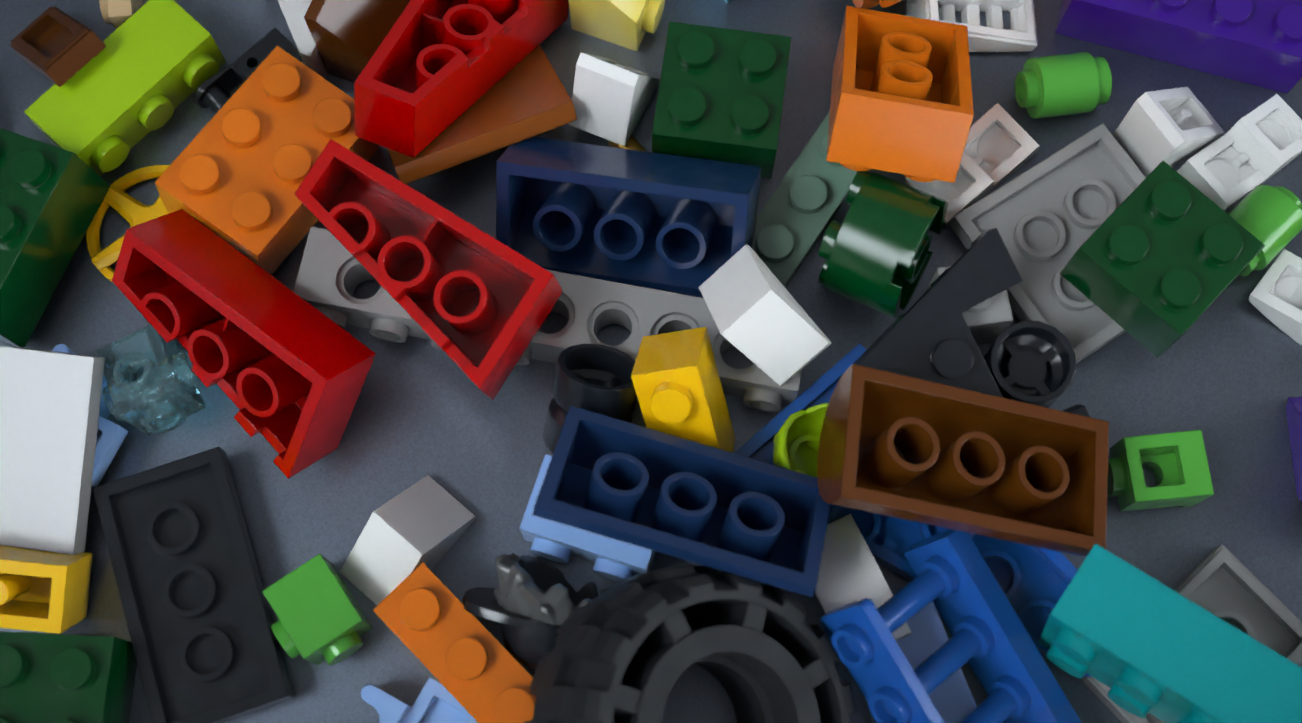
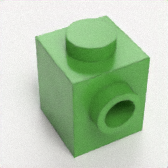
M320 553L262 591L279 618L277 622L271 625L272 631L283 649L292 659L301 654L303 659L316 665L325 660L329 666L335 665L358 651L364 644L360 636L373 628L333 563Z

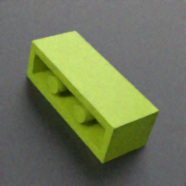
M149 0L102 41L106 47L61 87L54 84L24 111L56 147L75 153L100 177L105 172H110L119 167L126 160L132 147L150 131L164 126L171 119L175 108L197 90L204 81L217 74L219 68L227 62L212 35L174 0Z

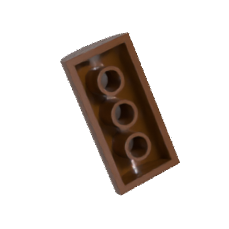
M852 364L838 381L825 414L817 458L818 488L821 498L828 504L1087 557L1095 543L1106 549L1109 422Z

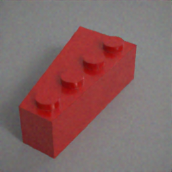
M410 0L354 82L355 136L414 158L568 19V0Z
M330 139L294 195L459 366L469 379L482 392L494 400L563 292L554 274Z
M183 209L126 229L112 282L167 343L174 339L180 342L188 351L193 365L191 368L192 372L207 388L217 384L239 408L234 419L251 437L258 433L264 436L279 453L273 462L289 479L336 450L376 353Z

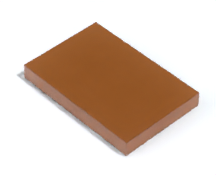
M539 44L414 158L388 148L387 150L399 180L404 184H408L571 123L577 119L573 101Z

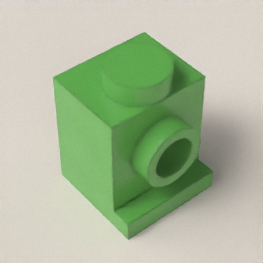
M1202 430L1123 437L1109 449L1107 496H1118L1120 512L1180 506V508L1193 507L1214 495ZM1142 467L1148 468L1153 472L1155 476L1154 487L1146 486Z

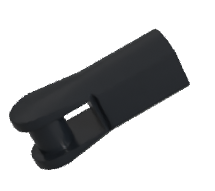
M274 27L232 64L204 81L195 92L194 102L201 108H210L216 114L231 98L229 92L239 83L243 84L276 46H279L300 62L302 57L293 43Z

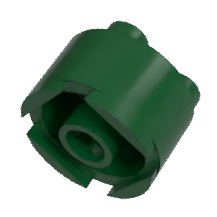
M858 171L846 197V204L850 205L843 224L833 220L822 239L818 255L826 260L822 266L818 282L825 285V289L896 319L899 317V310H905L924 275L932 256V252L929 251L932 236L927 235V232L929 230L940 235L948 202L879 173Z

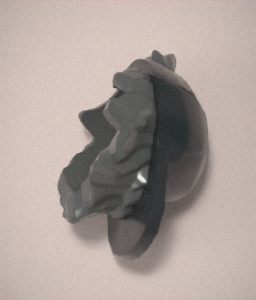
M513 553L511 555L503 554L495 559L499 587H476L469 589L464 594L462 604L465 606L464 609L478 617L500 622L506 650L521 665L536 669L540 658L549 656L555 647V640L559 636L557 629L576 608L588 604L598 596L596 583L589 582L576 592L571 584L566 581L561 570L555 568L550 560L544 557L534 558L529 555L519 557Z

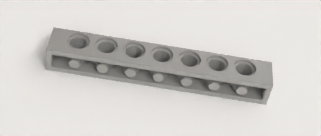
M310 227L293 290L294 293L344 330L346 324L369 328V333L372 336L398 343L405 342L407 336L431 340L430 344L433 347L442 350L382 286L370 298H354V291L360 283L376 279L328 229ZM552 270L547 271L554 274L563 292L549 313L562 314L568 319V323L561 331L554 334H545L537 331L516 364L529 365L531 359L555 363L556 368L560 353L570 346L579 344H601L613 347L629 354L636 360L644 336L707 327L724 395L744 398L743 404L747 407L769 412L780 411L782 405L788 406L796 399L802 373L801 370L784 386H780L754 363L745 369H735L728 366L723 361L721 354L726 349L735 346L720 334L704 298ZM610 324L622 325L631 333L625 342L615 346L602 343L596 336L603 327Z

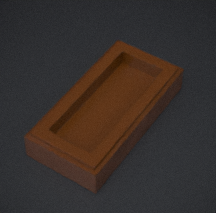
M50 6L10 41V46L25 62L58 87L66 83L106 47L90 28L55 6Z

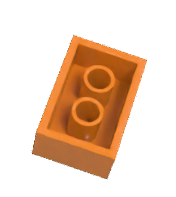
M846 6L832 71L826 161L840 163L842 166L854 171L875 169L899 173L918 182L940 180L955 183L974 116L967 26Z
M276 46L154 183L167 212L172 213L183 209L272 275L310 231V227H313L318 221L294 193L330 139L367 161L370 160L381 146L355 136V104L352 97L288 52Z

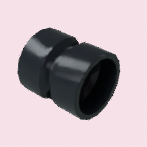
M1022 321L1007 327L996 338L983 357L1003 398L1049 408L1071 385L1076 372L1075 352L1068 338L1057 328L1040 321Z
M601 344L574 345L560 353L552 387L554 398L551 399L543 432L545 446L552 453H554L570 405L625 422H632L630 413L634 411L637 395L631 374L636 360L629 354Z

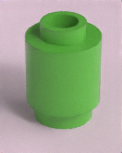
M1089 52L1029 58L1024 64L1023 71L1018 72L1015 77V97L1019 107L1026 108L1027 113L1033 119L1089 113L1097 105H1104L1109 101L1112 90L1110 67L1104 57H1093Z
M1258 185L1228 214L1265 245L1241 271L1239 276H1248L1253 270H1263L1302 230V203L1287 188Z

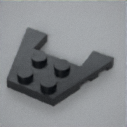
M997 228L981 233L970 244L971 247L950 268H947L930 285L931 287L905 314H901L853 364L1003 398L962 315L965 310L1023 281ZM1075 404L1064 410V412L1090 417L1085 405Z

